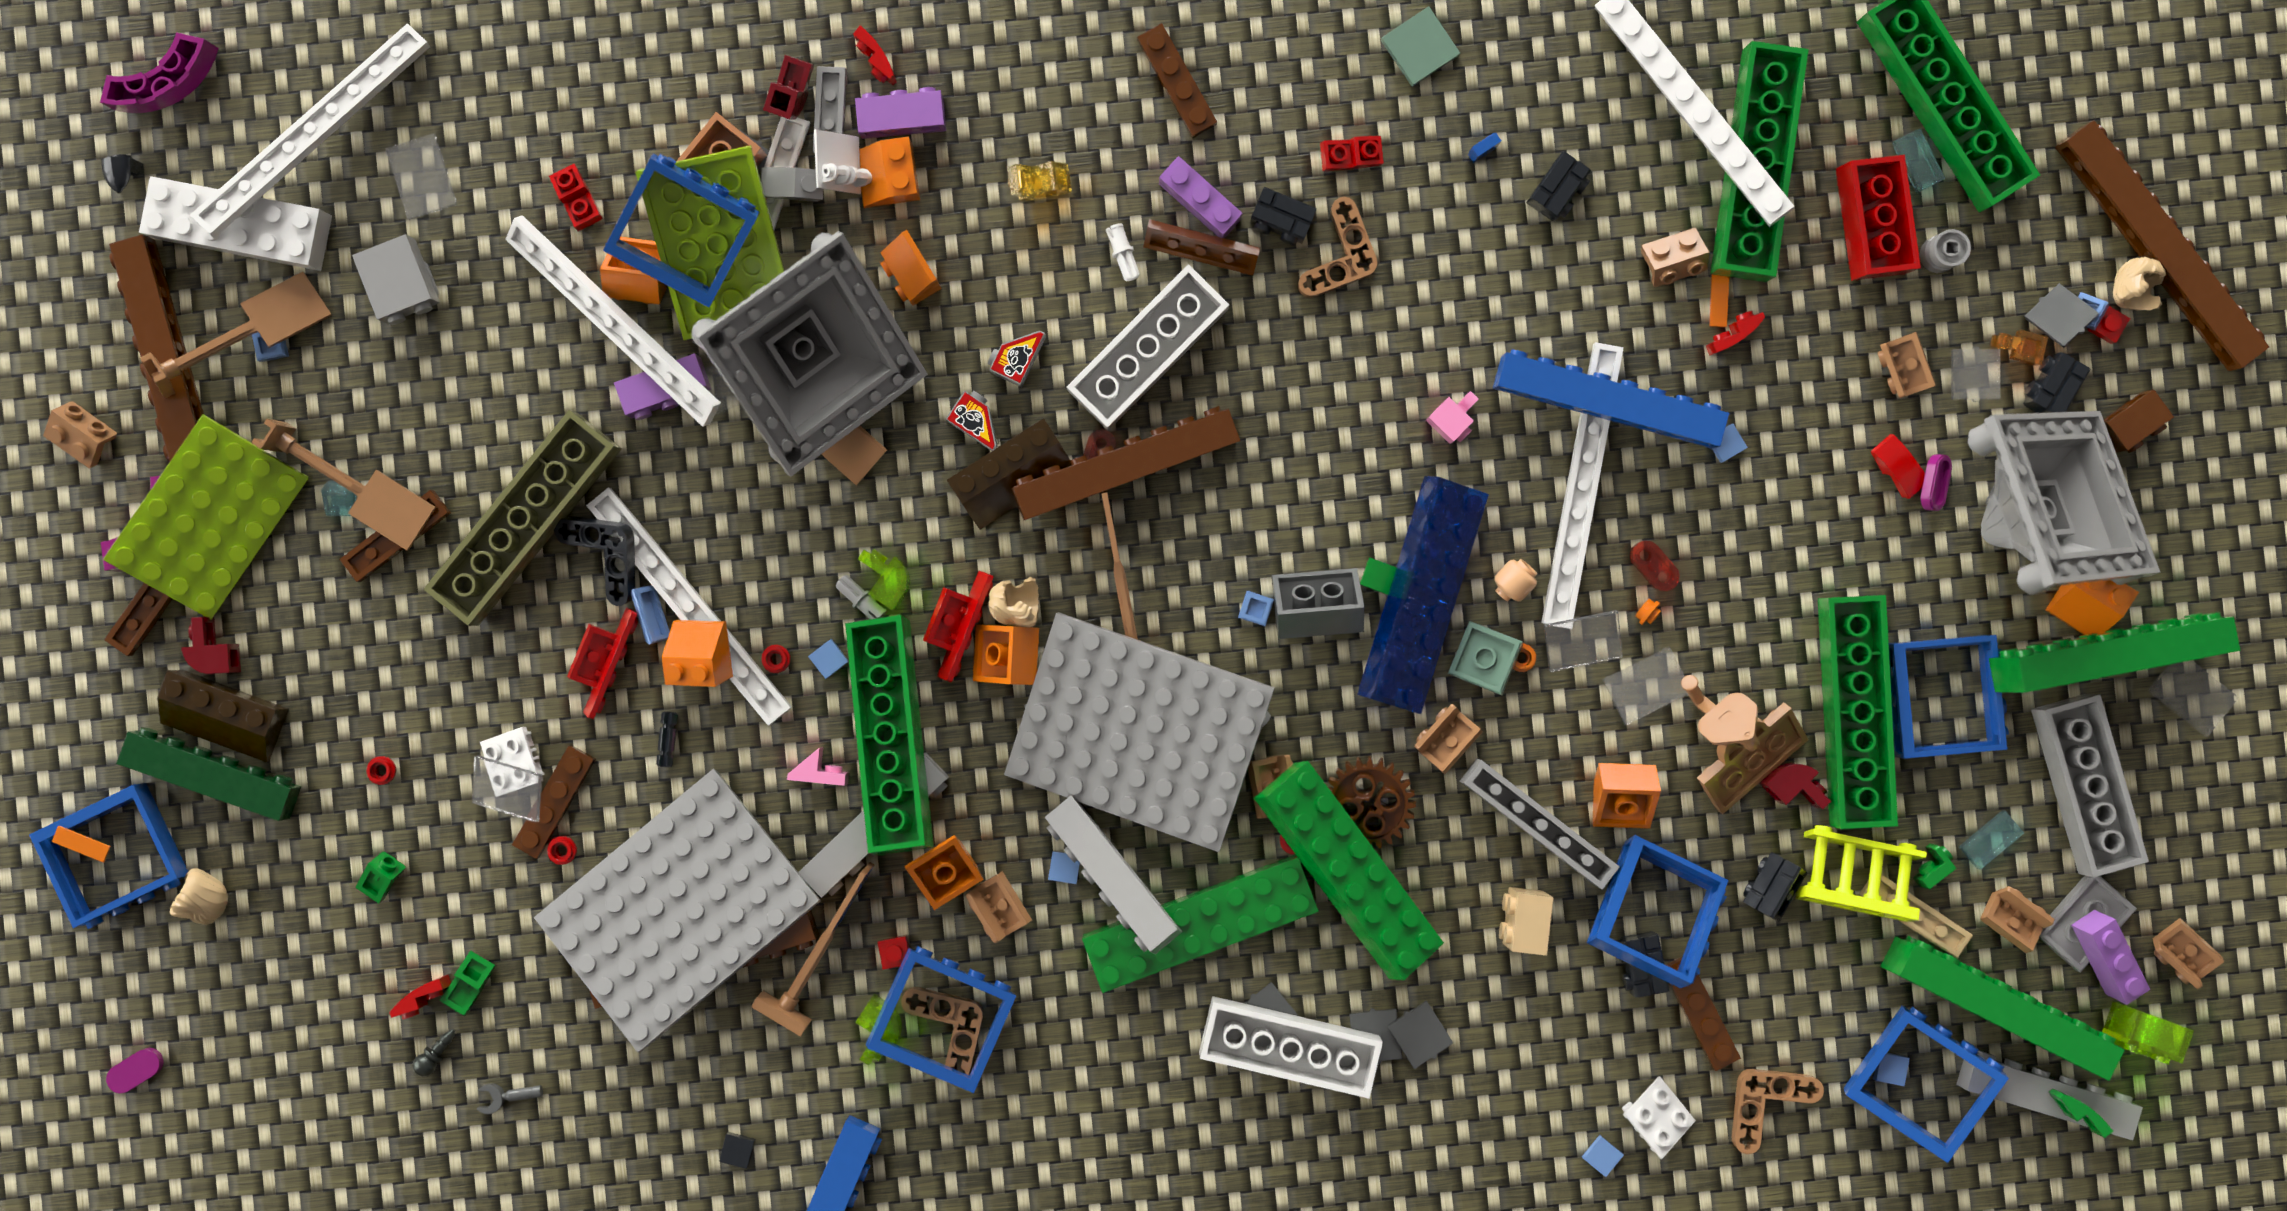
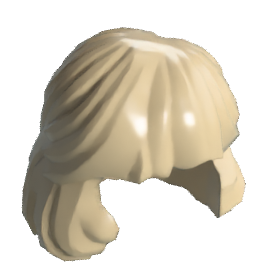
M2148 257L2133 258L2117 271L2113 298L2119 307L2136 311L2159 309L2162 302L2159 296L2151 295V289L2156 285L2162 284L2164 276H2166L2165 269L2160 261Z
M1029 577L1018 586H1014L1010 580L1002 581L995 585L989 593V609L993 618L1004 625L1034 626L1037 623L1039 614V594L1036 579Z
M198 868L191 869L184 878L185 884L180 894L177 895L170 907V914L174 917L190 919L198 924H212L226 909L228 902L227 890L218 879Z

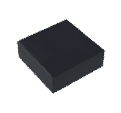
M727 1132L719 1162L747 1169L756 1139Z

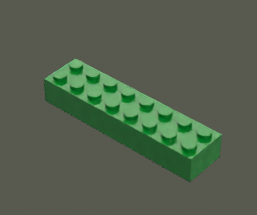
M1886 0L1867 12L1856 22L1978 212L1995 205L2040 176V173L1928 0Z
M1751 41L1742 50L1731 128L1788 198L1809 49ZM1726 172L1724 174L1710 274L1768 282L1777 275L1785 216L1769 227Z
M1886 595L1818 598L1828 799L1831 801L1828 804L1829 826L1838 829L1898 826Z
M2220 612L2185 615L2182 619L2159 620L2156 624L2133 625L2130 629L2107 630L2104 634L2092 633L2081 635L2078 639L2054 640L2052 644L2028 645L2026 649L1999 651V657L1989 658L1995 692L2026 693L2240 651L2234 616L2221 617Z
M902 615L845 623L868 853L885 855L934 848L910 620Z
M1309 761L1295 762L1254 797V800L1389 979L1405 980L1444 944Z
M1294 854L1162 904L1161 906L1182 933L1157 954L1149 950L1144 952L1134 940L1137 934L1131 927L1126 929L1120 921L1083 934L1082 941L1101 991L1104 993L1319 911L1299 858Z
M1895 936L1880 966L2110 1081L2125 1049L2115 1045L2117 1039L2091 1028V1026L2065 1015L2062 1011L2039 1002L2038 999L2015 990L2012 986L1987 976L1986 973L1960 962V960L1910 936H1907L1905 940Z

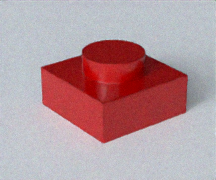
M2109 306L2095 330L2087 328V330L2106 342L2114 344L2118 341L2131 318Z
M907 935L878 940L882 969L900 967L909 948Z

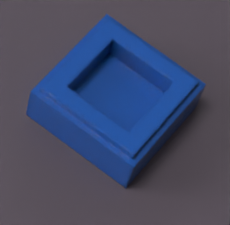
M1492 133L1474 145L1468 154L1473 163L1497 148L1501 143V139L1497 133Z

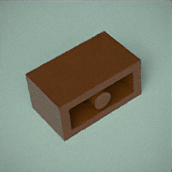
M2152 389L2139 393L2103 420L2115 452L2127 451L2131 453L2144 444L2142 441L2149 435L2155 436L2167 428L2165 423L2174 418V416L2156 391Z

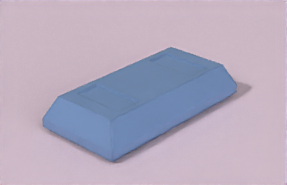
M652 585L632 589L631 597L646 643L653 644L667 640L670 631L656 589Z

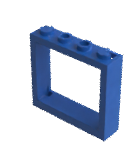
M653 154L603 251L701 304L710 307L755 223L759 211L755 209V205L748 202L749 200L742 197L738 200L728 195L730 191L717 183L710 185L703 181V176L690 168H687L686 171L675 165L676 161L671 157L667 158L662 154H659V156ZM654 171L745 220L710 287L620 239Z
M1997 635L1889 643L1895 757L1906 759L2007 750L2006 735H2009V730L2005 726L2004 719L2007 704L2004 697H2002V692H1995L1989 663V658L2000 656L1999 651L2001 649H1998ZM1978 645L1987 740L1915 747L1906 651Z
M147 783L131 785L29 834L73 928L86 925L87 929L103 923L102 917L110 913L113 917L130 910L128 905L135 901L138 904H142L155 898L154 892L162 888L166 892L182 885L180 880L185 878L188 873ZM135 801L169 874L90 912L60 846L52 842L58 826H62L73 831Z
M1634 835L1624 842L1616 863L1619 868L1610 879L1587 944L1681 989L1693 984L1696 975L1700 973L1698 964L1708 951L1709 942L1707 939L1709 933L1715 929L1719 917L1716 914L1719 906L1726 900L1725 888L1728 880ZM1639 857L1706 889L1678 971L1609 938Z
M917 946L916 950L908 948L868 1037L866 1047L974 1093L1016 995L1010 992L1011 986L996 980L994 984L984 980L986 975L973 969H969L968 973L959 970V963L944 957L941 962L931 958L933 952L919 946ZM915 962L1003 999L970 1076L882 1039Z
M1902 1005L1843 1089L1848 1097L1948 1163L2009 1078L2002 1071L2005 1067L1995 1059L1989 1057L1985 1060L1977 1054L1979 1050L1966 1040L1959 1043L1951 1037L1953 1032L1940 1023L1934 1026L1926 1021L1928 1016L1914 1007L1909 1010ZM1908 1023L1992 1077L1946 1143L1862 1088Z

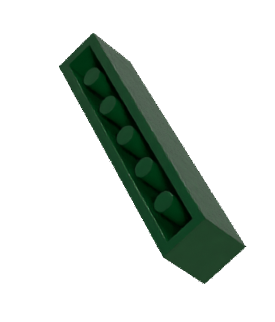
M141 727L140 730L127 732L116 764L277 821L290 819L301 786L292 783V778L283 775H275V777L265 774L266 769L254 765H249L247 768L239 765V760L236 758L211 755L212 750L204 747L195 746L193 749L185 746V741L182 739L159 737V732L150 728Z

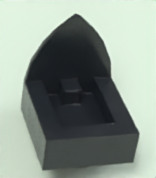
M118 154L101 159L104 179L117 193H121L125 189L130 176L145 175L144 164L133 159L131 155Z

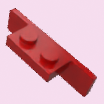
M980 570L977 573L969 596L943 587L923 641L947 650L938 672V677L948 682H952L961 669V658L964 651L971 644L972 630L982 616L981 607L985 597L989 596L990 590L993 587V576Z
M626 607L616 633L588 624L567 675L571 680L593 687L583 711L588 718L594 719L596 713H601L605 704V697L603 696L607 686L611 687L616 678V671L614 669L618 660L621 661L626 654L627 645L625 643L628 635L633 634L637 627V613Z

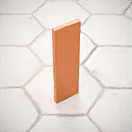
M1712 274L1709 326L1727 327L1729 277Z
M62 826L57 827L52 839L53 843L101 862H105L111 847Z

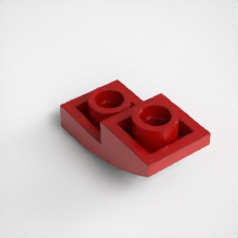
M860 25L853 33L858 42L855 46L867 57L872 54L868 60L872 68L870 73L881 83L884 84L885 81H888L894 86L897 81L885 53L876 40Z
M1381 136L1353 137L1350 140H1324L1320 143L1323 171L1359 169L1384 164Z
M575 164L549 176L559 200L564 204L570 220L577 231L603 219L588 186Z
M1748 311L1736 316L1737 321L1729 325L1730 331L1713 336L1714 342L1706 345L1709 356L1719 353L1747 337L1765 318L1764 313L1754 315L1753 311Z
M1894 434L1887 436L1870 451L1882 474L1891 476L1901 497L1910 499L1923 487L1925 477L1923 469Z
M449 974L410 992L389 1012L390 1017L401 1015L402 1019H407L420 1014L419 1009L428 1005L427 1000L443 995V989L450 986Z

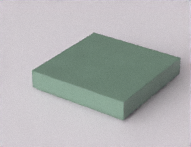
M1429 6L1381 38V42L1412 87L1460 55L1459 50Z
M1469 621L1448 674L1503 695L1524 642Z

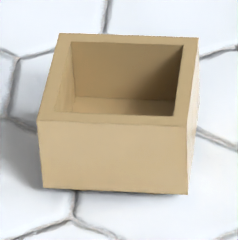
M1509 887L1508 894L1504 893L1502 910L1506 911L1505 922H1501L1499 928V939H1503L1502 943L1512 952L1547 956L1553 897L1541 890Z

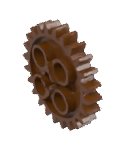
M1369 756L1367 764H1363L1361 759L1357 757L1356 766L1354 767L1346 761V771L1344 772L1337 768L1336 774L1338 779L1329 777L1328 782L1333 787L1328 788L1341 805L1346 802H1352L1357 806L1354 812L1348 813L1351 819L1355 821L1364 809V800L1369 801L1377 784L1383 782V786L1374 796V805L1370 804L1367 807L1362 820L1356 825L1370 844L1371 842H1376L1379 849L1382 847V840L1384 839L1390 845L1393 844V834L1399 838L1402 837L1400 827L1410 828V824L1405 818L1414 819V813L1408 810L1416 807V801L1409 799L1415 795V791L1413 789H1406L1411 784L1410 779L1401 781L1404 771L1399 770L1394 773L1393 762L1384 767L1383 758H1380L1377 764H1373L1372 757ZM1361 778H1367L1372 782V785L1368 789H1361L1357 786L1356 782ZM1385 793H1392L1397 799L1394 803L1387 804L1381 800V796ZM1370 817H1378L1382 823L1378 827H1370L1366 820Z

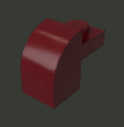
M785 55L777 83L771 82L763 110L795 120L800 115L809 92L806 91L814 64Z
M210 617L191 618L188 633L193 646L181 647L186 662L194 670L205 674L241 672L239 644L216 645L215 618L213 617L211 620Z
M1798 763L1780 764L1759 783L1780 804L1787 805L1799 792L1815 808L1824 809L1831 802L1825 796L1827 790L1816 780L1811 781L1819 772L1807 765Z

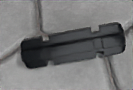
M664 711L661 714L660 723L663 726L660 727L658 740L660 754H657L656 765L659 767L669 768L673 765L674 755H672V752L675 750L677 730L674 726L678 721V714L676 712Z

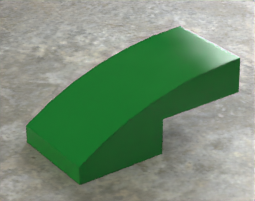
M1369 557L1360 580V585L1412 604L1422 577Z
M470 950L454 974L456 977L440 1001L466 1016L496 965Z
M2056 1089L2048 1091L2066 1116L2076 1121L2083 1119L2092 1132L2103 1138L2114 1132L2099 1114L2081 1101Z

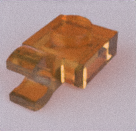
M2018 330L2015 337L2005 333H1999V336L1992 335L1990 346L2011 350L2009 359L2038 366L2042 364L2048 337Z

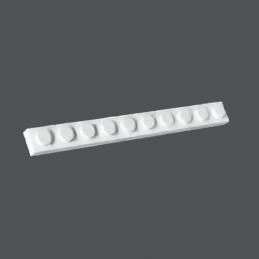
M1600 0L1595 4L1597 12L1770 227L1792 211L1794 205L1631 2L1629 0Z
M406 24L190 216L215 238L429 49L430 46L427 41L409 24Z
M519 216L514 218L505 240L700 425L704 427L710 424L721 402L525 217Z
M1595 342L1592 347L1588 375L1593 376L1594 372L1603 373L1611 376L1610 381L1617 382L1623 347ZM1580 413L1541 622L1565 628H1572L1610 424L1609 420Z
M608 487L586 505L598 520L625 523L631 527L634 533L635 565L680 620L721 621L611 488ZM618 532L611 535L612 537H618L621 541H623V538L621 536H618ZM727 629L733 677L730 680L766 724L770 726L791 709L792 706Z

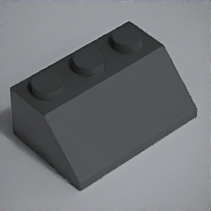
M1357 568L1272 575L1278 639L1364 632V602Z

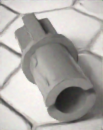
M844 575L838 580L836 588L853 603L852 607L854 609L858 608L869 619L883 618L882 615H886L887 610L882 608L869 595L870 592L868 590L864 591L848 575Z

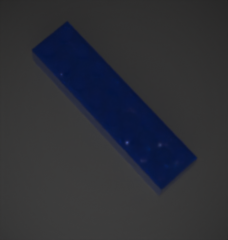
M1424 476L1357 695L1418 714L1422 713L1489 494L1441 477Z

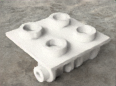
M814 130L816 188L861 194V187L871 183L872 174L867 169H860L859 137Z
M521 727L480 742L497 796L544 781L542 775L545 774L542 772L540 762L535 763L534 761L539 759V756L533 757L532 752L537 749H530L534 744L531 738V731L528 732L526 727Z
M1660 1076L1656 1078L1634 1104L1628 1102L1622 1107L1624 1111L1623 1116L1628 1118L1634 1129L1640 1133V1137L1645 1139L1650 1149L1660 1159L1664 1158L1696 1121Z

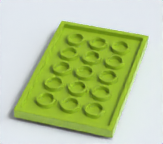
M751 145L676 161L675 165L685 171L687 168L698 172L703 176V181L710 185H713V183L722 185L730 191L728 195L738 200L741 197L749 200L748 202L755 205V209L759 211L755 223L710 307L668 286L683 340L692 339V329L699 320H718L784 272ZM640 169V170H637V171H636V176H637L638 181H639V179H640V177H641V175H642L644 169ZM654 171L642 197L660 260L710 287L745 220Z
M203 414L103 560L201 615L210 617L211 620L304 486L308 476Z

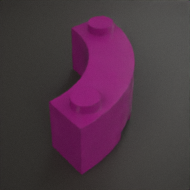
M176 32L171 47L163 58L158 61L159 65L144 74L140 72L129 76L106 75L100 103L115 111L125 113H146L169 107L184 99L200 85L209 73L219 48L203 38Z

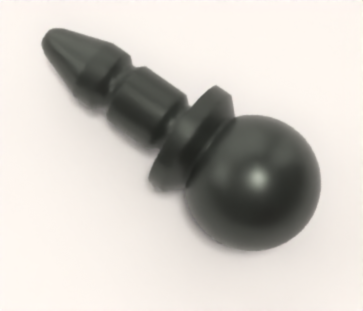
M454 1029L444 1033L440 1040L432 1046V1049L426 1047L424 1053L414 1059L413 1070L417 1075L426 1077L435 1071L437 1063L442 1060L440 1054L452 1042L455 1034Z

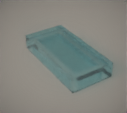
M1920 128L1892 142L1897 155H1905L1907 174L1916 193L1946 179Z
M2002 810L1962 843L1959 848L1972 864L1981 870L2023 835L2024 832L2009 814Z

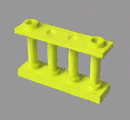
M1816 825L1815 829L1804 832V838L1816 840L1811 882H1807V885L1799 887L1795 899L1903 922L1919 920L1920 909L1909 907L1910 902L1907 901L1912 860L1926 858L1927 852L1917 850V846L1913 844L1899 843V846L1834 833L1832 832L1833 828ZM1828 843L1844 846L1839 888H1836L1835 891L1825 889V884H1822ZM1856 848L1872 852L1867 893L1863 897L1853 895V890H1851ZM1884 854L1900 857L1895 899H1892V903L1881 901L1882 896H1879Z

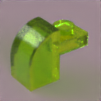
M873 549L870 553L867 550H863L858 560L881 575L869 592V595L895 611L909 589L910 577L907 567L898 557L894 556L890 563L887 564L885 562L888 558L879 551Z
M874 994L855 1023L871 1032L885 1000ZM894 1009L882 1039L897 1044L902 1032V1022L899 1013ZM866 1048L859 1060L870 1065L873 1059L879 1061L882 1054Z

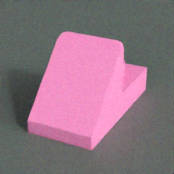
M821 747L788 773L787 780L845 786L849 781V772H842L841 766L825 765V770H821L823 747Z

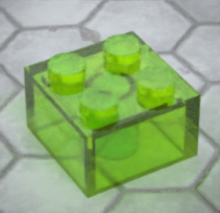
M2113 1001L2102 1032L2117 1039L2115 1045L2169 1065L2171 1060L2183 1063L2194 1030Z

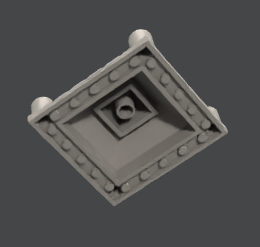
M839 231L834 235L829 233L817 235L811 244V253L799 260L787 271L781 273L718 320H699L692 329L693 341L705 350L768 444L770 456L782 466L790 477L928 375L844 234Z
M2100 411L1992 415L1984 419V424L1970 430L1968 445L1973 452L1985 456L1996 451L1998 457L1995 460V494L1991 496L1981 523V535L1990 545L2016 549L2028 560L2034 562L2020 568L2018 571L2017 582L2023 591L2035 595L2054 586L2111 580L2118 585H2123L2141 577H2149L2160 573Z

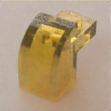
M1050 161L1036 166L1021 164L1007 166L1008 186L1011 195L1018 196L1019 200L1046 199L1072 192L1069 168L1066 163Z

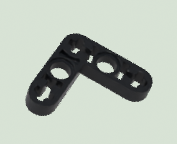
M575 516L561 519L554 529L555 536L561 543L604 549L605 593L608 601L615 606H622L632 601L631 590L635 589L634 533L631 527L620 522ZM566 526H567L568 529H570V530H578V529H579V532H576V533H574V534H571L570 531H567V530H566ZM591 526L595 527L599 532L598 541L593 540L589 534ZM618 532V536H621L623 538V541H621L618 537L609 538V535ZM616 557L622 559L625 564L623 572L619 571L615 566ZM617 588H619L621 592H624L623 597L620 592H617Z

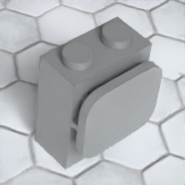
M405 234L352 255L377 320L389 323V325L399 324L406 320L405 316L413 313L417 315L427 313L433 309V305L440 303L436 283L428 264L422 258L414 238Z

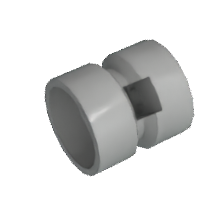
M1955 229L1945 230L1924 242L1919 253L1920 261L1930 272L1942 273L1964 263L1970 255L1971 245L1968 237L1963 232Z

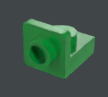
M1928 844L1925 847L1935 861H1928L1919 867V873L1913 877L1919 887L1931 889L1957 869L1951 862L1953 856L1942 845Z
M381 852L367 864L355 888L379 904L386 898L395 879L404 872L406 866L388 853Z

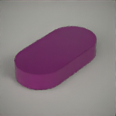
M1934 454L1928 460L1921 492V504L1925 510L1939 511L1946 502L1952 473V462L1947 455Z
M145 1048L131 1055L108 1071L106 1076L108 1087L115 1093H125L139 1086L161 1071L164 1064L162 1054L154 1048Z

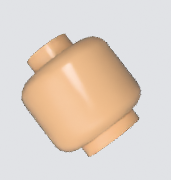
M1522 559L1519 561L1510 560L1494 577L1495 583L1498 586L1495 591L1507 602L1510 599L1518 602L1522 601L1536 587L1537 580L1535 576L1537 572Z

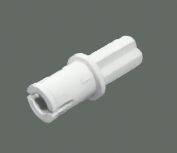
M1123 224L1112 225L1106 229L1114 251L1112 256L1117 259L1124 280H1135L1139 276V270L1132 254L1134 248L1129 245Z

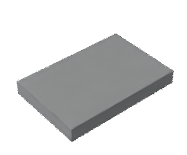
M2084 876L2050 914L2055 921L2053 925L2043 928L2039 939L2075 971L2081 973L2089 964V960L2071 925L2093 910H2096L2116 919L2119 927H2121L2137 908L2101 876L2094 878Z

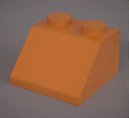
M909 136L880 140L859 149L860 169H867L872 174L871 183L861 187L864 208L920 200L913 144Z
M907 230L902 232L880 252L884 258V261L880 262L888 277L895 276L899 283L895 289L903 302L909 300L912 306L942 289Z
M620 237L622 241L660 260L655 241ZM608 253L600 268L602 291L609 298L637 301L645 304H660L667 288L666 284Z
M2111 580L2061 585L2045 611L2083 635L2092 633L2104 634L2105 631L2109 630L2124 617L2139 592L2127 584L2118 585Z
M673 621L662 654L665 685L716 687L733 677L726 621Z
M976 624L973 681L1033 685L1037 674L1039 628Z
M1598 763L1593 790V827L1650 829L1661 793L1656 765Z
M955 835L905 865L906 870L934 910L984 880L975 861Z

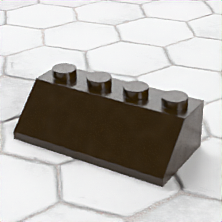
M1043 418L947 479L977 527L981 530L1018 506L1012 488L1017 486L1016 480L1032 475L1033 479L1044 476L1043 470L1059 465L1062 470L1070 467L1071 463L1068 455Z
M167 670L157 696L160 724L264 762H269L289 710L286 707L185 670Z

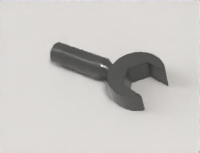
M489 1083L477 1091H489L493 1102L490 1106H479L476 1109L483 1114H492L504 1105L505 1100L517 1101L542 1097L543 1088L539 1085L512 1089L505 1093L499 1085Z

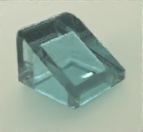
M335 481L326 482L321 489L325 515L351 516L348 512L356 501V494Z

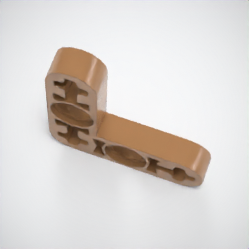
M1341 197L1335 200L1330 211L1346 256L1303 273L1298 281V290L1305 297H1317L1367 278L1377 268V258L1355 202L1348 197ZM1340 204H1343L1345 208L1350 207L1351 210L1348 212L1349 221L1356 220V223L1349 224L1344 229L1341 228V225H1345V218L1342 214L1337 215L1336 213L1340 208ZM1357 230L1360 232L1362 240L1358 245H1351L1347 242L1346 234L1348 231ZM1363 246H1366L1367 250H1363L1362 255L1365 261H1371L1368 271H1365L1363 267H1357L1360 257L1358 252L1353 256L1351 251H1358ZM1336 266L1343 268L1345 271L1344 280L1340 282L1333 281L1329 275L1331 268ZM1324 271V278L1329 285L1328 287H1324L1323 281L1315 286V291H1311L1310 288H1304L1303 285L1307 282V277H1310L1312 281L1318 280L1322 277L1319 272Z
M920 987L908 989L901 1001L906 1013L954 1025L945 1065L948 1067L955 1066L958 1056H952V1052L960 1056H969V1060L963 1057L961 1069L965 1070V1074L969 1075L984 1015L981 1004L971 999ZM914 994H918L920 1001L927 1002L928 996L933 997L929 1006V1012L924 1011L927 1005L918 1004L916 1008H912V1004L910 1001H907V998H912ZM939 1000L948 1001L951 1006L950 1012L946 1015L938 1014L935 1010V1003ZM969 1007H973L974 1013L978 1014V1017H973L970 1028H976L975 1032L968 1028H958L959 1024L965 1026L967 1015L963 1014V1011H967ZM961 1034L968 1035L972 1040L971 1047L966 1050L960 1049L956 1044V1038Z
M1746 1069L1742 1071L1738 1076L1732 1127L1733 1145L1744 1154L1755 1153L1761 1145L1765 1100L1774 1099L1816 1103L1823 1097L1824 1087L1822 1083L1815 1077L1806 1074L1759 1069ZM1752 1076H1754V1079L1766 1083V1088L1761 1085H1753L1751 1090L1746 1085V1081H1751ZM1780 1078L1786 1079L1788 1083L1787 1090L1780 1094L1775 1093L1773 1089L1774 1082ZM1810 1082L1815 1087V1091H1810L1808 1096L1804 1091L1795 1089V1084L1801 1087H1808ZM1747 1104H1754L1756 1107V1115L1751 1119H1745L1742 1115V1109ZM1741 1123L1749 1125L1748 1135L1753 1139L1752 1142H1747L1746 1147L1740 1142V1138L1746 1137L1747 1130L1744 1126H1741Z

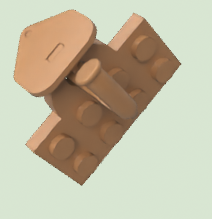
M1687 675L1681 680V686L1686 690L1695 707L1705 714L1698 723L1699 732L1713 745H1718V760L1707 767L1697 779L1714 807L1721 814H1724L1806 743L1808 738L1792 708L1787 704L1782 703L1762 721L1757 717V705L1746 695L1732 693L1715 705L1703 695L1698 686V679L1693 675Z

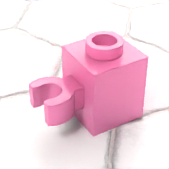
M1471 391L1458 404L1448 397L1426 421L1449 444L1456 439L1461 442L1472 431L1468 426L1473 420L1466 412L1477 402L1478 398Z

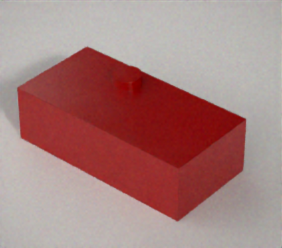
M1905 155L1852 160L1836 168L1851 281L1905 275L1920 269L1921 265Z

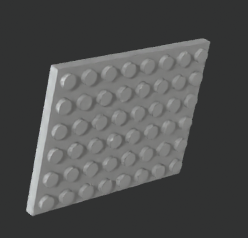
M1058 612L1051 627L1004 775L1067 798L1073 796L1076 801L1220 852L1275 688Z
M712 769L537 914L534 919L639 1053L820 903L821 900L798 874L795 867L718 771Z

